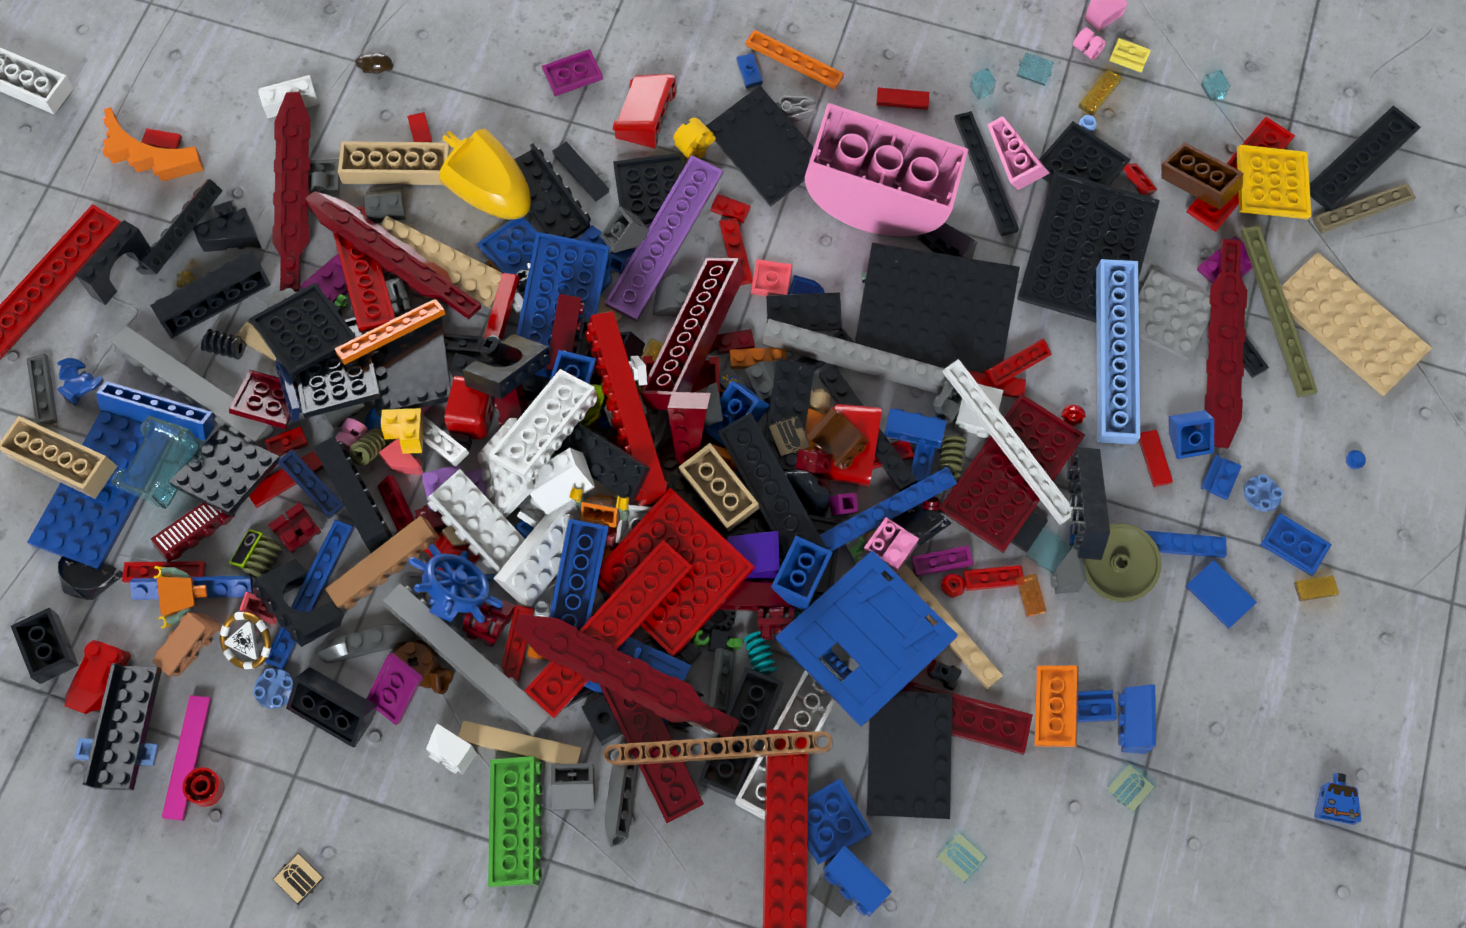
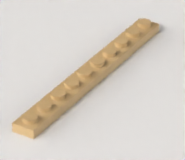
M875 529L863 535L866 543L876 532ZM904 563L897 575L957 633V638L948 646L986 689H989L1003 675ZM884 570V572L892 580L893 578ZM928 614L925 619L935 626L937 622Z

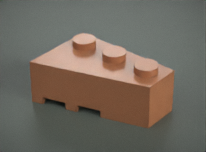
M188 612L181 618L178 627L169 634L166 643L157 650L152 662L162 668L168 676H180L198 657L195 654L204 645L208 647L212 643L209 639L217 631H221L222 625L209 614Z

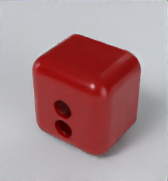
M454 376L445 410L446 426L451 436L455 432L469 435L471 439H484L488 435L495 407L494 396L465 386L464 377Z

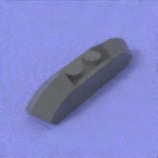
M404 623L391 624L331 639L323 643L316 654L324 663H335L393 649L403 643L414 642L417 635Z
M619 751L614 760H616L619 757ZM631 752V758L635 759L633 753ZM638 764L612 765L604 822L605 833L610 847L623 844L628 839Z

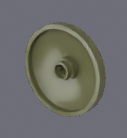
M1130 524L1109 525L1110 535L1102 560L1083 558L1087 577L1086 582L1095 593L1107 600L1114 602L1134 601L1149 593L1157 583L1161 573L1160 552L1154 540L1142 529Z

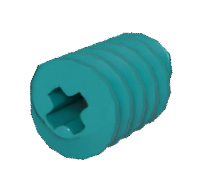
M757 631L745 636L744 643L747 644L746 650L750 651L748 658L751 659L750 665L754 666L752 670L767 675L775 672L778 668L771 667L776 662L775 659H769L774 653L767 652V649L771 648V644H765L768 640L762 639L761 631Z

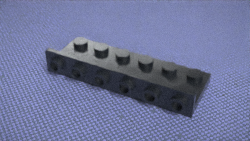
M534 143L530 144V151L514 159L529 186L531 194L530 211L546 234L574 239L585 233L590 227L591 218L587 212H583L578 199L572 197L570 188L564 186L560 174L553 171L551 162L545 160L541 148H537Z
M207 179L201 187L197 188L193 193V198L183 205L181 213L172 219V224L169 228H166L160 234L161 238L151 245L149 253L139 260V266L136 270L140 274H158L223 190L211 179Z
M112 663L84 774V786L102 790H134L162 668L157 666H121L117 663Z

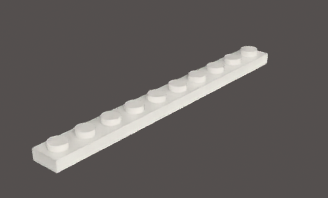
M958 359L942 371L1059 525L1067 521L1071 517L1073 507H1070L1067 499Z

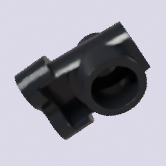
M933 660L928 666L927 673L931 679H938L945 688L953 691L957 686V679L960 677L962 670L954 665L948 666L940 661Z

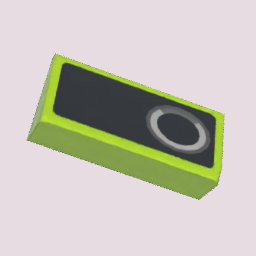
M248 529L229 564L242 570L243 568L248 569L246 563L247 561L252 562L250 556L256 555L254 549L260 548L258 542L264 541L262 539L264 534Z

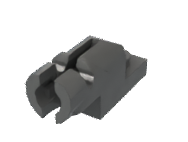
M383 273L395 317L401 316L400 309L405 308L406 313L411 311V302L405 281L394 273Z

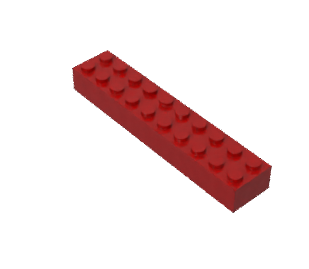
M614 311L591 315L590 322L587 323L588 331L585 332L586 339L592 346L590 350L592 358H596V373L598 377H601V390L607 397L606 407L608 412L611 411L613 417L611 418L612 427L617 430V444L624 451L651 468L636 500L639 506L656 503L665 494L667 486Z

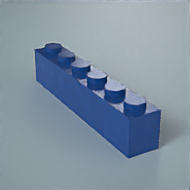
M108 381L96 393L99 410L204 441L214 430L213 413L211 411Z

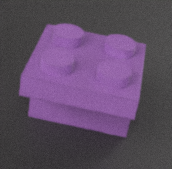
M460 464L456 467L451 466L421 473L426 498L461 469ZM477 469L465 472L464 474L486 496L487 487L482 479L483 470Z

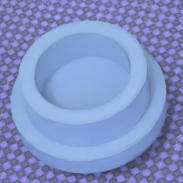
M1085 115L1079 121V125L1089 132L1094 131L1097 125L1095 118L1091 115Z

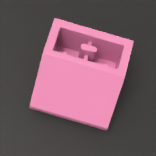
M1091 0L1087 7L1085 19L1097 31H1100L1124 14L1127 2L1126 0Z
M886 517L864 549L868 554L874 551L897 574L915 549L919 538Z

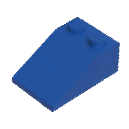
M732 380L720 398L723 420L704 428V431L725 447L717 431L750 412L758 422L769 404L744 385Z

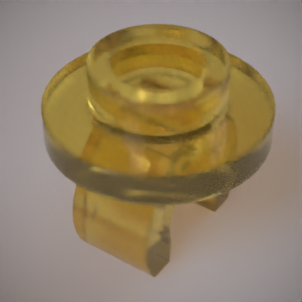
M181 270V273H177V277H181L177 280V287H183L184 281L188 285L192 280H196V277L192 276V272Z

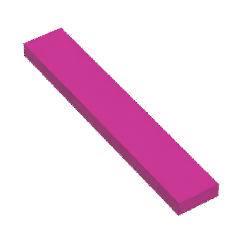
M189 696L161 817L163 819L185 820L189 800L183 794L182 785L187 774L197 767L212 700L210 697Z

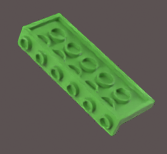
M534 756L490 760L488 887L539 886V880L542 879V869L540 867V859L542 858V847L540 846L542 826L540 824V816H542L543 808L540 803V795L543 793V786L540 782V774L543 773V765Z

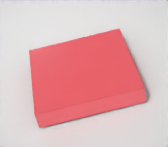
M757 259L751 294L761 296L788 295L792 264Z

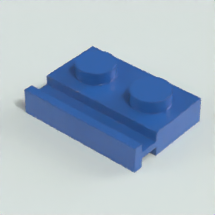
M1216 454L1200 489H1206L1209 493L1227 500L1242 466L1226 458L1222 459Z
M1113 690L1078 692V722L1115 721L1117 715L1112 695Z

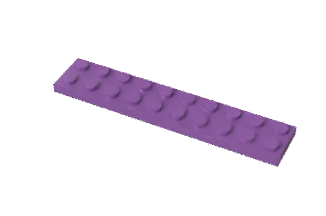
M691 155L649 226L647 237L636 248L606 299L605 306L636 322L638 321L722 177L723 170Z

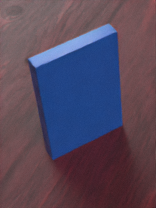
M1280 513L1260 545L1312 577L1332 544Z
M1214 560L1185 586L1228 629L1257 603Z

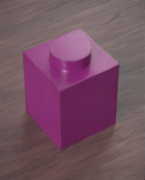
M856 493L831 496L832 516L857 513Z

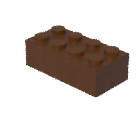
M1185 142L1161 164L1162 179L1219 210L1243 188V172Z

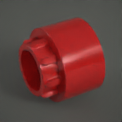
M206 767L196 768L189 772L182 785L184 796L190 802L200 807H209L216 804L223 796L225 789L221 776ZM207 783L206 790L200 792L201 785Z

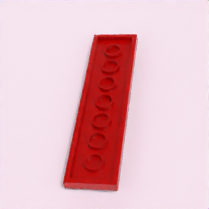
M1265 117L1242 145L1286 149L1295 135L1268 117ZM1236 151L1226 164L1238 170ZM1239 192L1220 210L1197 198L1186 213L1214 232H1217L1239 205Z
M364 206L355 207L361 211L362 215L367 217ZM333 233L358 331L373 330L395 319L380 263L366 253H361L353 247V244L339 234Z

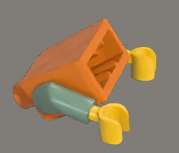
M572 487L569 498L574 500L581 511L580 521L616 528L620 520H627L629 518V497L621 498L618 496L616 498L598 494L585 500L582 496L583 490Z
M155 566L154 569L159 570V574L154 576V578H157L161 613L158 620L163 619L164 625L160 627L166 628L180 622L181 618L188 612L192 613L193 607L197 606L196 598L207 597V586H195L194 579L189 578L188 573L175 567Z

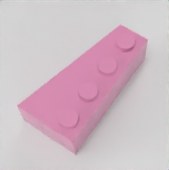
M1003 116L988 124L1008 179L1017 190L1050 174L1011 123Z

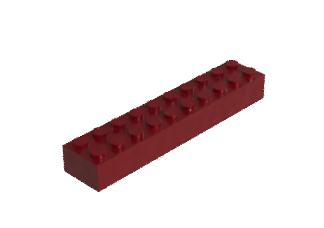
M739 258L705 259L647 377V385H644L640 392L648 409L668 410L672 392H691L745 276Z

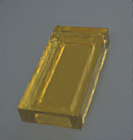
M1334 575L1294 582L1299 602L1332 597L1339 594Z

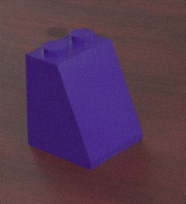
M778 531L727 537V541L756 567L746 579L752 581H774L780 570Z

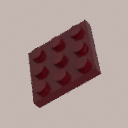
M250 369L229 407V414L286 429L290 421V415L279 377ZM294 382L293 386L298 389V384Z

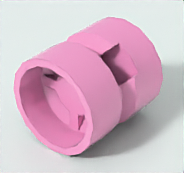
M1088 27L1078 34L1073 43L1075 48L1079 51H1084V54L1091 60H1094L1106 45V41L1100 36L1095 37V33Z
M346 418L341 427L342 432H338L336 440L337 442L342 441L347 452H349L351 445L366 434L368 428L357 420Z

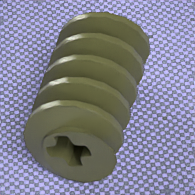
M373 428L351 445L349 450L350 457L357 465L365 466L379 455L381 450L389 445V439H384L381 429Z
M947 436L943 439L938 471L948 467L954 478L961 477L957 472H961L963 469L959 465L964 463L961 458L965 457V453L962 451L966 450V446L963 445L967 444L966 438Z
M262 535L264 541L258 542L260 548L254 549L256 555L250 556L253 562L247 561L246 563L249 569L243 568L242 570L247 575H252L255 579L264 575V571L270 572L271 569L268 567V564L275 565L272 558H279L275 552L283 551L279 543Z

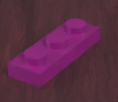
M969 545L911 557L916 577L969 567L974 564Z

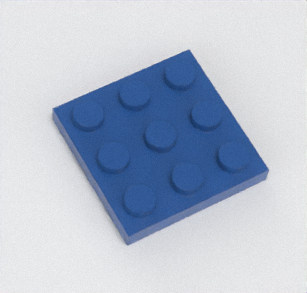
M524 217L509 220L479 241L477 247L502 273L517 274L520 270L528 271L527 264L531 263L537 231Z
M841 779L808 796L807 847L817 865L837 855L844 846L849 848L872 834Z

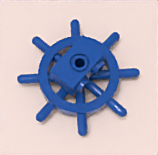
M431 543L428 549L433 558L428 563L415 557H410L408 560L410 565L423 571V583L416 584L414 590L416 592L427 591L431 595L429 612L450 623L458 612H471L479 623H483L485 617L479 609L484 602L497 608L503 606L501 600L489 595L488 582L495 581L493 578L496 575L493 573L484 575L475 564L468 560L469 552L466 550L462 551L460 556L441 554L436 545Z

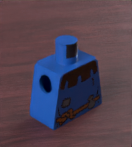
M1334 773L1333 783L1328 782L1321 786L1314 814L1315 818L1351 825L1361 822L1358 789L1346 786V774Z

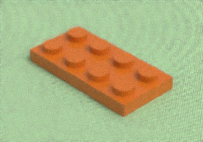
M1077 665L1037 666L1034 741L1036 747H1077L1079 667Z

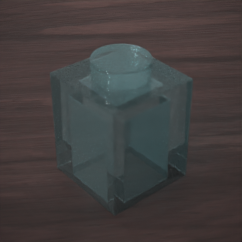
M986 68L972 75L970 88L979 100L993 94L996 80L989 69Z
M1222 70L1206 74L1201 83L1210 101L1224 98L1230 88V84Z

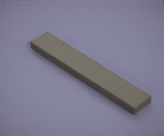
M1408 183L1338 207L1333 211L1316 215L1312 220L1322 234L1413 201L1416 196Z

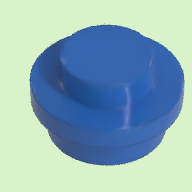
M1353 450L1347 454L1346 463L1352 469H1360L1365 465L1366 457L1362 452Z

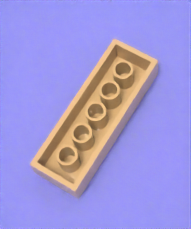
M341 141L338 174L342 184L443 185L439 181V173L443 163L451 153V149L448 143Z
M20 416L17 417L0 441V451L8 458L96 499L117 468V465L106 456Z

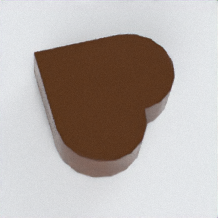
M441 668L430 673L434 693H446L449 683L453 679L452 670Z

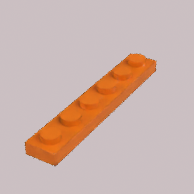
M755 29L746 40L747 47L836 90L844 78V73Z
M433 299L335 348L336 354L345 365L445 315L444 308L436 299Z

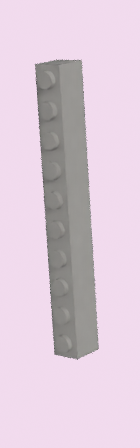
M772 319L768 320L763 337V345L938 395L942 392L944 382L948 380L942 372L944 368Z
M125 326L111 341L115 347L114 351L119 356L129 358L128 361L135 367L141 366L143 368L142 371L148 376L154 375L157 377L156 380L164 387L166 385L170 386V390L177 396L183 395L186 397L185 400L190 405H197L200 409L211 411L213 417H215L214 420L219 425L224 426L225 424L229 427L228 430L237 436L241 435L245 441L261 447L265 443L264 440H267L274 433L271 425L229 414V407L234 400L232 397L128 326Z
M399 584L383 600L384 607L529 735L534 737L550 720V714L538 705L525 691L523 692L518 687L519 683L514 678H507L503 674L504 670L499 665L490 663L488 661L489 657L483 651L478 652L474 649V644L468 638L463 639L459 635L460 632L453 625L448 626L444 619L430 613L429 604L422 598L420 600L414 596L415 592L409 586L404 587L402 584Z

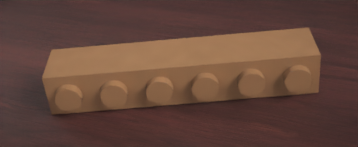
M419 516L325 589L337 608L349 610L361 598L369 596L378 585L386 583L392 574L403 570L410 557L418 558L422 551L428 549L429 544H436L440 537L428 520Z

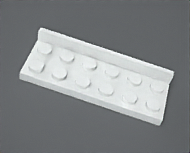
M560 369L489 454L490 460L519 475L525 484H529L531 480L536 478L542 466L549 462L550 456L554 451L561 447L563 440L573 432L575 425L584 418L588 409L595 405L597 401L595 387Z
M461 469L427 498L429 500L427 503L434 512L438 510L442 514V521L448 527L452 525L456 530V536L461 541L466 540L470 545L468 547L475 556L479 554L483 559L482 564L488 570L493 569L496 574H498L525 540Z

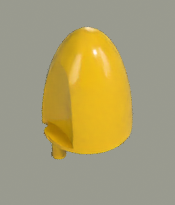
M487 129L477 130L472 136L461 141L451 131H447L448 136L444 134L442 139L453 148V151L441 167L439 181L460 199L489 215L509 220L524 217L531 207L529 186L521 169L506 148Z

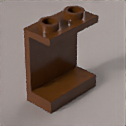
M831 408L807 435L812 442L818 444L826 453L833 454L834 465L842 470L853 463V459L865 450L869 442L840 411Z

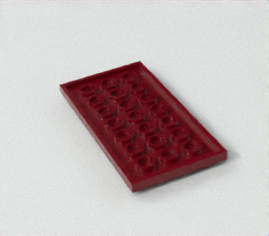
M1023 394L1019 396L1004 417L1052 481L1056 479L1086 435ZM990 436L941 504L938 511L1004 553L1040 502V499L993 437Z

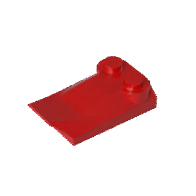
M92 640L85 646V656L65 695L64 707L83 714L101 710L112 663L126 666L131 657V654L96 640Z

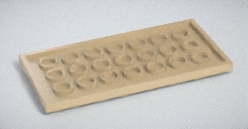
M1319 253L1314 255L1281 286L1292 319L1383 397L1432 349L1431 346Z

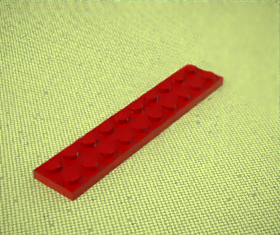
M92 204L0 304V360L76 277L75 275L121 224L120 220Z
M662 540L579 631L598 641L602 640L618 650L691 571L693 566ZM550 662L524 691L555 719L589 680L561 664L557 665Z
M766 730V735L809 731ZM800 738L796 744L797 748H805L807 746V739ZM781 739L776 742L777 750H783L786 747L785 740ZM808 754L766 756L763 928H806Z

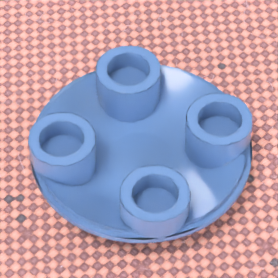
M1261 474L1252 477L1246 482L1244 496L1249 505L1254 509L1268 512L1279 506L1283 497V490L1267 475Z
M268 668L256 680L253 695L266 708L276 709L283 707L288 703L294 679L283 669Z

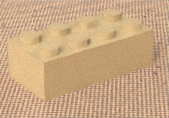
M710 443L679 466L682 475L728 532L759 509L758 502Z

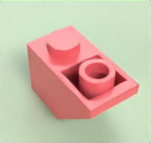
M396 439L379 452L382 460L393 473L422 475V462L417 456L413 457L410 453L403 454L399 439Z

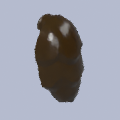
M368 52L355 59L356 66L362 69L363 73L379 74L385 70L390 71L394 67L391 58L381 52Z

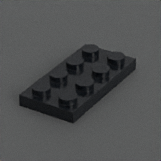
M840 292L766 296L767 323L769 319L810 331L842 330Z

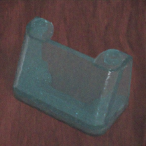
M148 415L140 428L145 439L128 470L119 469L116 471L110 483L155 506L166 509L178 489L171 486L169 481L200 449V442L189 429Z

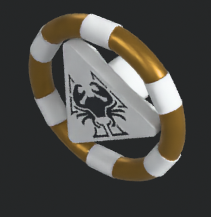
M246 611L236 612L224 621L220 631V645L223 654L233 665L245 670L255 669L261 666L269 657L272 648L271 635L263 620L255 614ZM236 620H250L227 639L233 622ZM254 623L264 639V646L260 657L257 644H259L261 637L259 632L254 629ZM229 647L254 659L255 661L245 662L238 659Z

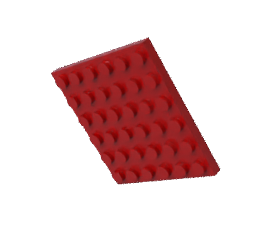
M669 488L601 564L598 584L612 596L662 540L693 566L691 571L641 624L672 657H675L756 567L672 488Z

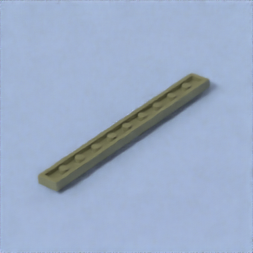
M1260 226L1243 228L1240 233L1297 398L1315 395L1318 391Z

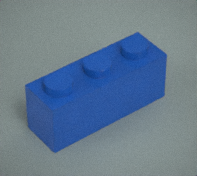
M890 409L884 435L888 438L940 449L946 421L939 417H926L921 413H908L902 409Z

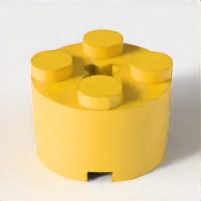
M698 118L689 119L690 123L687 125L683 123L677 129L673 136L675 141L673 144L688 159L691 155L701 159L705 156L707 148L716 138Z

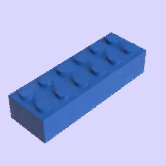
M568 519L549 617L558 618L576 627L579 631L591 618L609 526Z

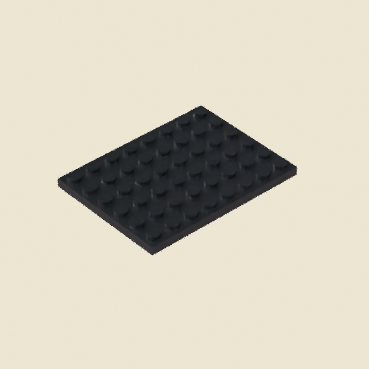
M1055 171L1017 300L1096 323V268L1100 260L1138 261L1139 279L1160 200Z
M872 242L855 343L940 368H947L959 359L968 371L985 373L984 371L1004 360L1020 267Z

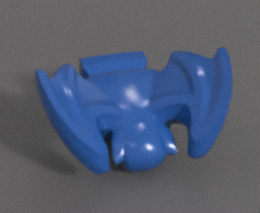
M65 358L57 363L61 366L59 379L65 380L64 386H60L57 390L74 406L78 404V398L83 397V395L91 390L97 389L104 382L101 376L95 379L93 375L86 373V371L79 375L78 370L86 368V366L78 359Z

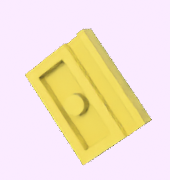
M1119 38L1109 61L1142 73L1151 50Z

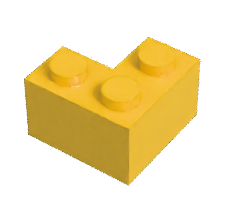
M421 408L382 410L381 428L384 439H399L403 454L422 453L424 420Z

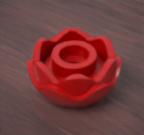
M1072 404L1063 409L1061 417L1068 424L1076 426L1084 421L1086 414L1081 406Z
M948 574L942 579L941 590L947 596L955 598L964 593L965 581L958 574Z

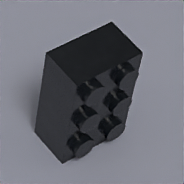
M47 608L11 625L29 675L37 683L42 684L79 666L60 617L51 608Z

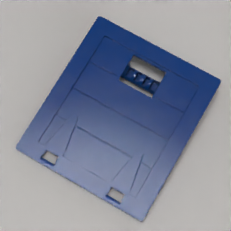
M871 551L776 636V640L844 711L862 727L950 645L958 635L874 551ZM884 570L893 578L890 582L881 575ZM928 614L937 622L935 626L925 619ZM836 643L860 665L853 672L832 651V646ZM820 657L843 679L842 682L819 660Z

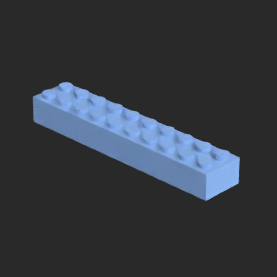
M1101 259L1096 268L1097 442L1136 444L1140 439L1138 261Z

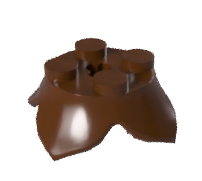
M421 639L400 644L390 652V654H395L410 667V663L416 661L418 666H412V668L423 676L419 686L432 688L430 673L442 667L437 661L439 654Z

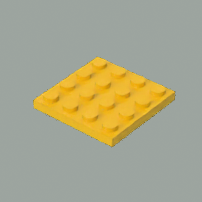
M1239 145L1237 147V168L1244 173L1243 188L1239 191V212L1309 219L1311 217L1308 152Z

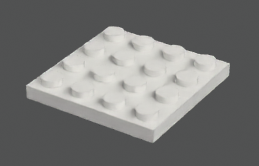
M509 418L478 453V462L483 470L482 479L487 487L486 496L505 518L534 490L532 480L529 484H525L522 477L489 458V454L517 422V418Z

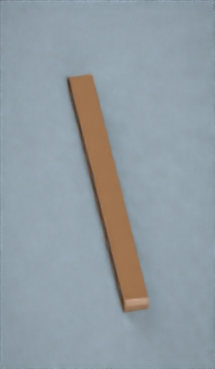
M816 731L612 744L605 748L603 755L608 763L621 766L829 752L833 747V739L827 732ZM827 737L829 740L826 747H819L817 744L819 738ZM800 738L807 739V746L803 749L797 748L796 745ZM781 739L785 740L786 747L783 750H777L776 742ZM758 741L765 742V748L762 751L755 750V744ZM743 742V751L736 753L734 751L735 744ZM721 743L723 745L722 752L714 754L713 747ZM696 745L702 746V752L699 755H694L692 752ZM680 746V755L674 757L672 755L673 748ZM659 747L660 755L653 758L651 755L652 750ZM634 749H639V757L632 759L631 752ZM614 750H618L619 757L614 761L611 760V753Z

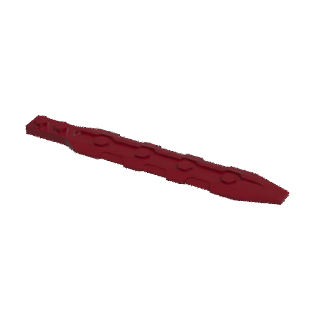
M286 92L274 121L276 152L274 160L275 192L273 193V205L275 207L272 244L281 256L280 291L291 288L294 292L300 291L301 257L309 244L310 237L308 204L305 198L310 195L308 187L311 120L300 92Z
M316 191L305 198L306 203L323 226L349 241L361 253H366L380 263L381 267L388 272L400 277L408 283V286L422 296L442 300L468 320L481 309V304L453 285L447 271L434 262L431 263L407 243H402L388 233L387 229L372 222L348 202Z
M1222 239L1219 276L1210 286L1209 353L1206 360L1207 393L1204 399V410L1214 418V447L1225 449L1230 447L1242 420L1243 346L1246 338L1244 323L1248 292L1240 276L1241 241Z
M520 614L513 627L539 656L557 665L561 664L581 674L583 678L593 683L597 682L617 692L619 696L629 701L641 704L654 711L656 715L672 723L696 722L723 737H733L740 722L703 703L692 685L674 676L670 677L650 667V664L638 658L634 659L614 649L612 645L602 640L598 641L578 631L576 627L558 618Z

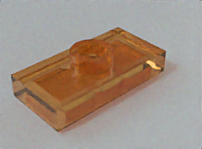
M1036 573L1016 578L1026 617L1047 612Z

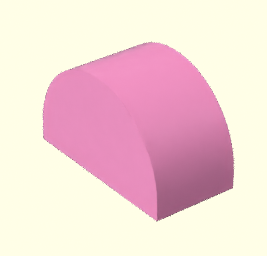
M828 103L806 170L805 184L810 196L817 205L829 215L847 225L886 236L907 237L922 235L936 230L943 225L952 212L968 149Z

